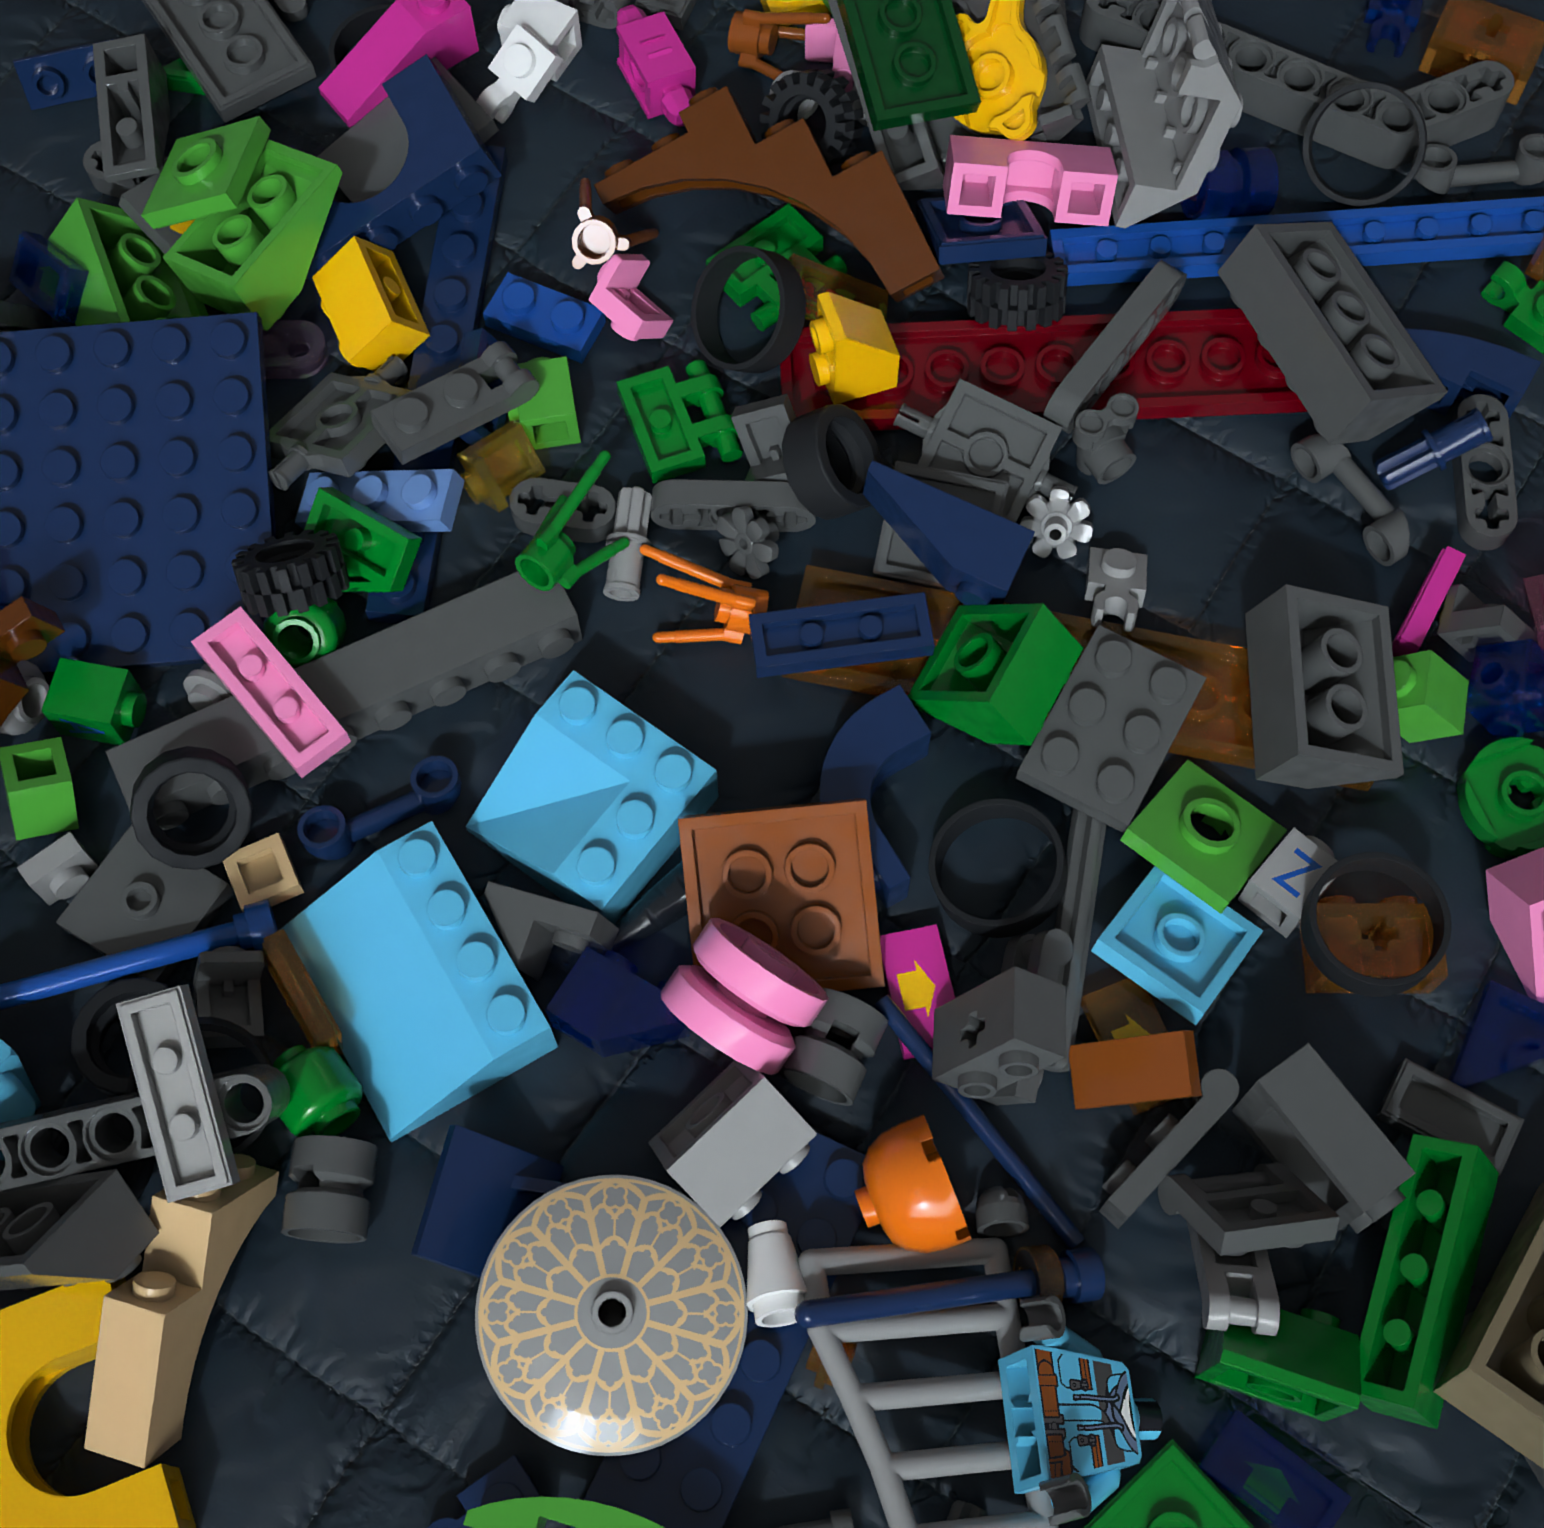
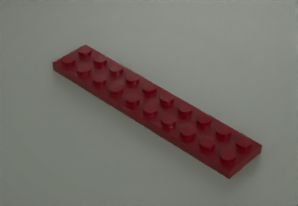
M1241 308L1168 311L1091 408L1102 410L1106 408L1109 399L1113 395L1125 393L1133 396L1138 402L1139 411L1136 419L1307 412L1296 393L1286 384L1285 376L1269 351L1260 344L1256 331ZM1116 314L1062 316V319L1058 322L1052 320L1051 326L1044 328L1036 324V330L1026 331L1024 326H1017V331H1007L1006 325H1001L998 329L989 327V321L980 324L975 320L887 323L900 355L897 387L839 404L854 410L865 421L870 431L905 430L893 425L903 403L934 418L936 413L948 403L959 379H962L1043 418L1045 408L1057 387ZM803 327L796 346L780 364L781 395L788 394L796 417L833 404L826 385L817 386L811 371L809 354L816 352L813 344L810 327Z

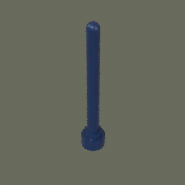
M1092 1247L1063 1250L1059 1258H1053L1050 1261L1049 1266L1037 1268L1040 1281V1295L1054 1293L1057 1298H1066L1071 1304L1097 1301L1103 1297L1105 1291L1104 1267L1099 1254ZM1031 1268L809 1299L800 1302L796 1306L794 1316L796 1322L801 1327L815 1328L1029 1297L1037 1293L1036 1275L1034 1269Z

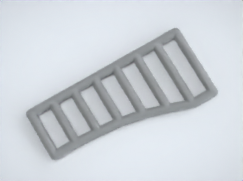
M997 1237L973 1238L951 1248L931 1253L911 1252L895 1244L807 1249L798 1258L799 1268L807 1288V1292L803 1294L804 1300L830 1297L827 1275L984 1265L986 1275L1011 1271L1007 1246L1002 1239ZM1017 1298L991 1302V1304L967 1305L807 1328V1333L838 1395L870 1469L889 1528H1059V1525L1050 1526L1048 1517L1053 1516L1054 1508L1051 1504V1497L1045 1490L1025 1493L1028 1508L1026 1512L917 1524L903 1481L1011 1470L1008 1441L891 1452L874 1411L1003 1399L1000 1373L997 1371L861 1383L842 1343L996 1331L1000 1358H1003L1026 1348L1025 1342L1020 1340L1022 1325Z

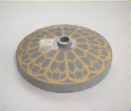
M598 1175L582 1178L561 1185L533 1201L514 1218L495 1243L483 1269L476 1297L475 1332L478 1350L487 1377L500 1400L525 1427L539 1437L559 1447L588 1455L621 1456L640 1453L662 1446L679 1437L695 1426L719 1401L737 1370L744 1349L748 1322L747 1293L741 1267L730 1242L721 1228L707 1213L687 1196L667 1185L636 1176ZM608 1299H617L618 1303H623L626 1309V1316L622 1319V1323L615 1327H609L599 1319V1308Z

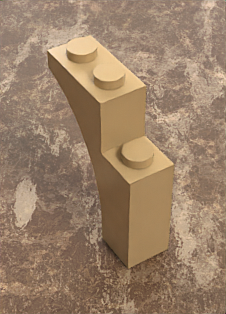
M234 1154L240 1182L170 1203L167 1202L164 1189L152 1195L149 1218L159 1231V1234L145 1248L142 1272L103 1297L84 1449L146 1468L181 1439L192 1373L210 1313L228 1270L242 1243L264 1209L276 1196L279 1171L256 1165L255 1159L248 1155Z

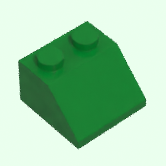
M1043 603L959 605L934 648L933 655L929 657L909 692L908 698L916 709L988 744L1031 746L1036 735L1041 731L1044 721L1062 687L1068 681L1083 647Z
M1303 1308L1300 1311V1315L1280 1309L1279 1328L1276 1336L1253 1334L1251 1326L1229 1324L1227 1331L1207 1329L1194 1378L1326 1422L1359 1408L1361 1399L1359 1335L1339 1329L1341 1320L1322 1311Z

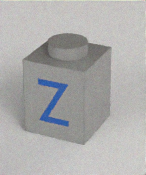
M1293 828L1251 877L1239 896L1238 901L1287 938L1301 922L1302 909L1309 892L1322 874L1338 860L1335 859V855L1330 847L1314 836H1305L1296 828ZM1335 878L1323 886L1318 900L1330 887Z

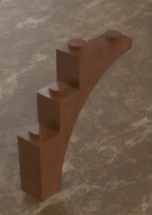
M727 86L720 90L716 87L705 89L689 100L690 106L679 112L688 131L682 136L679 133H673L661 138L652 145V152L635 162L628 159L611 166L604 173L606 178L594 184L602 204L615 214H619L653 198L691 190H738L779 199L813 214L846 237L871 263L896 303L945 278L882 150L873 155L870 151L854 155L842 164L841 168L843 171L834 176L813 131L804 118L797 122H794L793 119H787L775 124L765 132L766 139L758 143L737 99Z

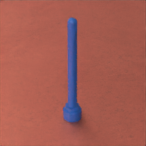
M269 899L244 905V912L234 914V921L0 984V1010L198 957L201 952L213 951L219 947L240 945L244 950L254 948L255 951H267L281 947Z

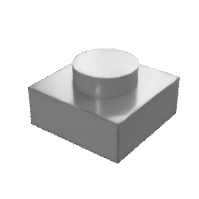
M68 832L21 864L17 869L28 885L50 906L59 899H67L78 894L99 866L74 835Z

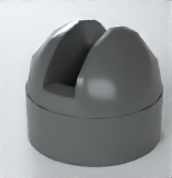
M1000 1185L984 1190L976 1202L975 1218L978 1235L985 1238L997 1237L1005 1239L1022 1235L1029 1230L1027 1207L1021 1194L1011 1187L1003 1188Z

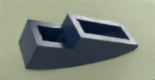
M1405 328L1448 391L1442 399L1426 408L1445 417L1454 401L1461 403L1471 395L1485 394L1499 400L1505 406L1510 418L1542 363L1509 348L1476 338L1435 330Z

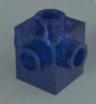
M1533 639L1476 646L1471 678L1468 684L1466 710L1493 736L1501 738L1521 737L1524 733L1544 731V650Z

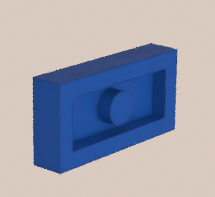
M507 272L483 312L485 326L563 357L567 356V358L581 364L606 323L605 314L596 306Z

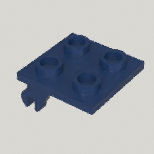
M450 1125L411 1255L481 1278L486 1261L495 1243L514 1218L539 1197L566 1184L560 1182L564 1166L462 1126Z

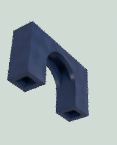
M427 54L382 84L408 133L409 147L404 166L396 179L385 190L372 198L355 203H342L333 200L307 274V278L313 284L312 276L353 236L393 251L398 244L422 228L434 224L443 214L467 198L479 194L488 184L502 176L450 84ZM294 145L290 146L291 148L298 150Z

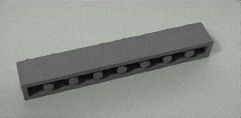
M517 571L299 666L294 670L347 732L351 742L334 754L337 755L352 748L357 740L379 730L390 731L405 725L413 715L435 705L439 707L451 705L463 698L467 691L489 681L493 683L505 681L513 677L521 667L543 657L546 659L559 657L568 652L574 643L583 639L577 612L564 587L557 583L549 591L536 589L528 584ZM234 696L105 751L129 811L133 785L145 765L165 751L185 746L209 748L230 759L244 775L248 789L269 779L280 780L296 773ZM186 773L174 776L161 786L155 796L153 812L160 828L168 830L183 824L192 813L213 804H228L229 801L226 792L217 781L204 774Z

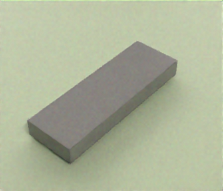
M180 985L117 1003V1012L167 1202H174L240 1182L189 985Z

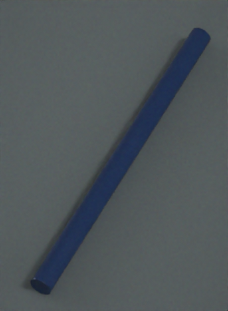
M886 995L873 1007L884 1015L888 1020L890 1028L932 1078L933 1049L890 996ZM934 1081L1069 1249H1073L1085 1239L1083 1234L972 1098L960 1095L957 1088Z

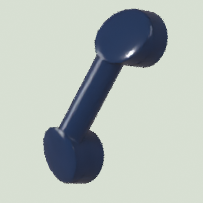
M427 757L418 762L411 772L410 782L413 791L347 820L342 812L333 806L320 805L313 807L299 820L297 826L298 837L305 849L317 858L338 860L346 857L353 851L356 841L424 811L431 815H439L448 811L456 803L461 793L462 780L454 762L447 757Z

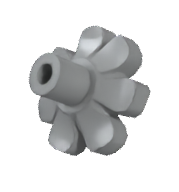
M1054 486L1050 492L1049 502L1040 494L1033 495L1027 501L1026 509L1032 516H1024L1020 521V525L1035 531L1033 537H1036L1033 542L1032 549L1033 553L1037 556L1045 558L1051 553L1053 548H1056L1059 557L1067 559L1076 555L1077 545L1075 540L1083 543L1090 541L1094 526L1091 522L1083 519L1089 516L1091 507L1084 498H1078L1069 503V489L1067 487Z

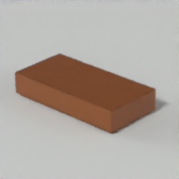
M1192 1030L1070 1045L1069 1061L1075 1110L1202 1096L1194 1032Z

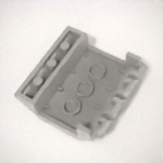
M1163 0L1141 50L1101 44L1086 79V84L1092 98L1087 103L1096 145L1098 147L1111 148L1118 173L1112 204L1115 227L1127 228L1197 194L1207 173L1212 172L1218 163L1220 147L1229 129L1234 128L1240 120L1243 110V97L1238 92L1232 72V60L1227 55L1222 38V26L1217 21L1212 0Z

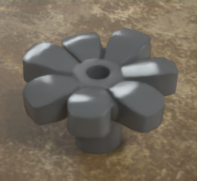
M740 506L734 508L732 514L726 513L720 516L716 523V529L725 536L719 539L722 553L725 556L733 555L729 561L731 571L740 576L748 574L752 579H759L768 574L769 566L767 562L777 559L779 553L778 545L775 543L779 539V530L776 524L769 520L766 521L762 517L754 520L753 511L750 506Z

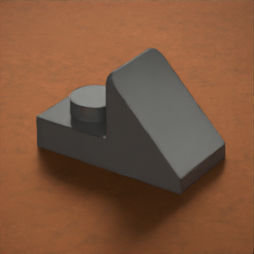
M488 881L484 892L513 963L517 969L536 981H539L543 975L553 945L584 955L587 954L589 946L609 952L613 948L619 928L599 912Z

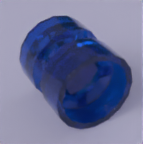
M1265 146L1236 147L1230 150V152L1220 149L1218 163L1212 172L1207 173L1198 193L1180 202L1186 217L1190 220L1224 218L1227 215L1229 217L1269 215L1274 208L1279 187V173L1275 155L1270 148Z

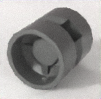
M823 988L829 1000L811 1026L802 1027L805 1031L804 1035L793 1037L796 1047L778 1073L786 1081L808 1094L834 1104L850 1106L853 1105L867 1072L861 1061L863 1058L874 1057L888 1026V1020L875 1008L855 997L833 989ZM825 1037H827V1038H829V1039H831V1040H833V1041H835V1042H837V1043H834V1042H832V1041H830V1040H827V1039H825Z
M311 1135L295 1138L293 1140L288 1176L297 1183V1189L285 1196L280 1232L292 1238L324 1243H359L366 1241L372 1203L363 1196V1190L374 1184L379 1148L367 1141L339 1136Z

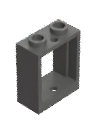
M1309 1043L1257 1080L1231 1110L1272 1162H1280L1340 1216L1337 1232L1349 1224L1358 1234L1406 1199L1398 1186L1416 1174L1415 1171Z

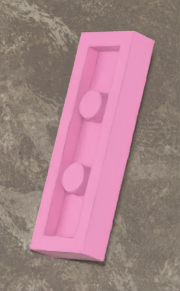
M241 606L191 641L202 659L301 778L351 742L344 728Z

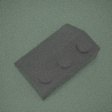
M1286 584L1245 613L1256 780L1312 789L1394 779L1403 775L1404 768L1389 607Z
M117 1169L64 1176L0 1191V1291L12 1289L27 1291L35 1287L55 1285L69 1287L77 1283L98 1281L116 1282L130 1274L140 1264L142 1259L140 1253L159 1234V1231Z

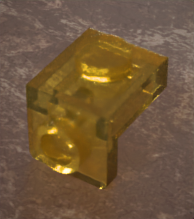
M514 420L457 454L465 470L464 473L460 474L465 480L463 487L470 498L477 505L483 502L497 512H501L509 507L505 497L511 494L517 484L529 478H537L546 472L522 425Z

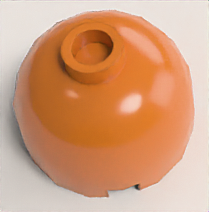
M924 1114L898 1123L881 1133L868 1147L862 1163L866 1186L854 1190L867 1227L870 1228L881 1224L883 1231L893 1244L907 1251L919 1253L945 1250L972 1240L942 1158L933 1142V1136Z

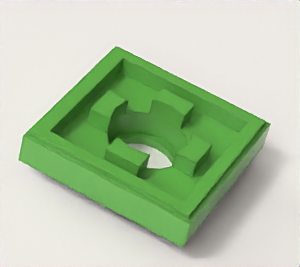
M260 116L176 139L141 216L153 229H159L237 209L269 138L271 129Z
M1187 760L1128 826L1120 841L1222 914L1280 842L1287 829L1193 762ZM1191 814L1205 815L1201 822L1212 826L1220 835L1226 831L1229 838L1223 841H1212L1201 836L1191 823Z

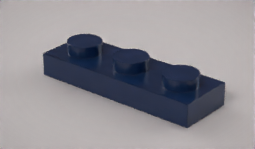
M925 592L749 614V629L757 678L931 656L934 653L935 644Z

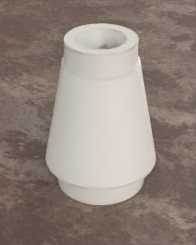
M768 1220L756 1223L748 1228L746 1306H748L749 1311L754 1312L755 1323L758 1326L782 1327L797 1323L794 1316L795 1308L800 1302L804 1301L803 1294L807 1292V1288L799 1268L798 1255L791 1236L788 1234L787 1223L781 1220Z

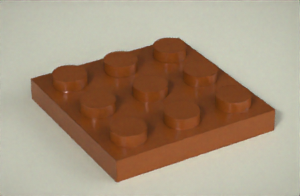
M866 798L679 816L678 826L693 965L703 967L696 957L693 943L710 918H720L740 927L775 948L812 977L822 988L845 991L885 987Z

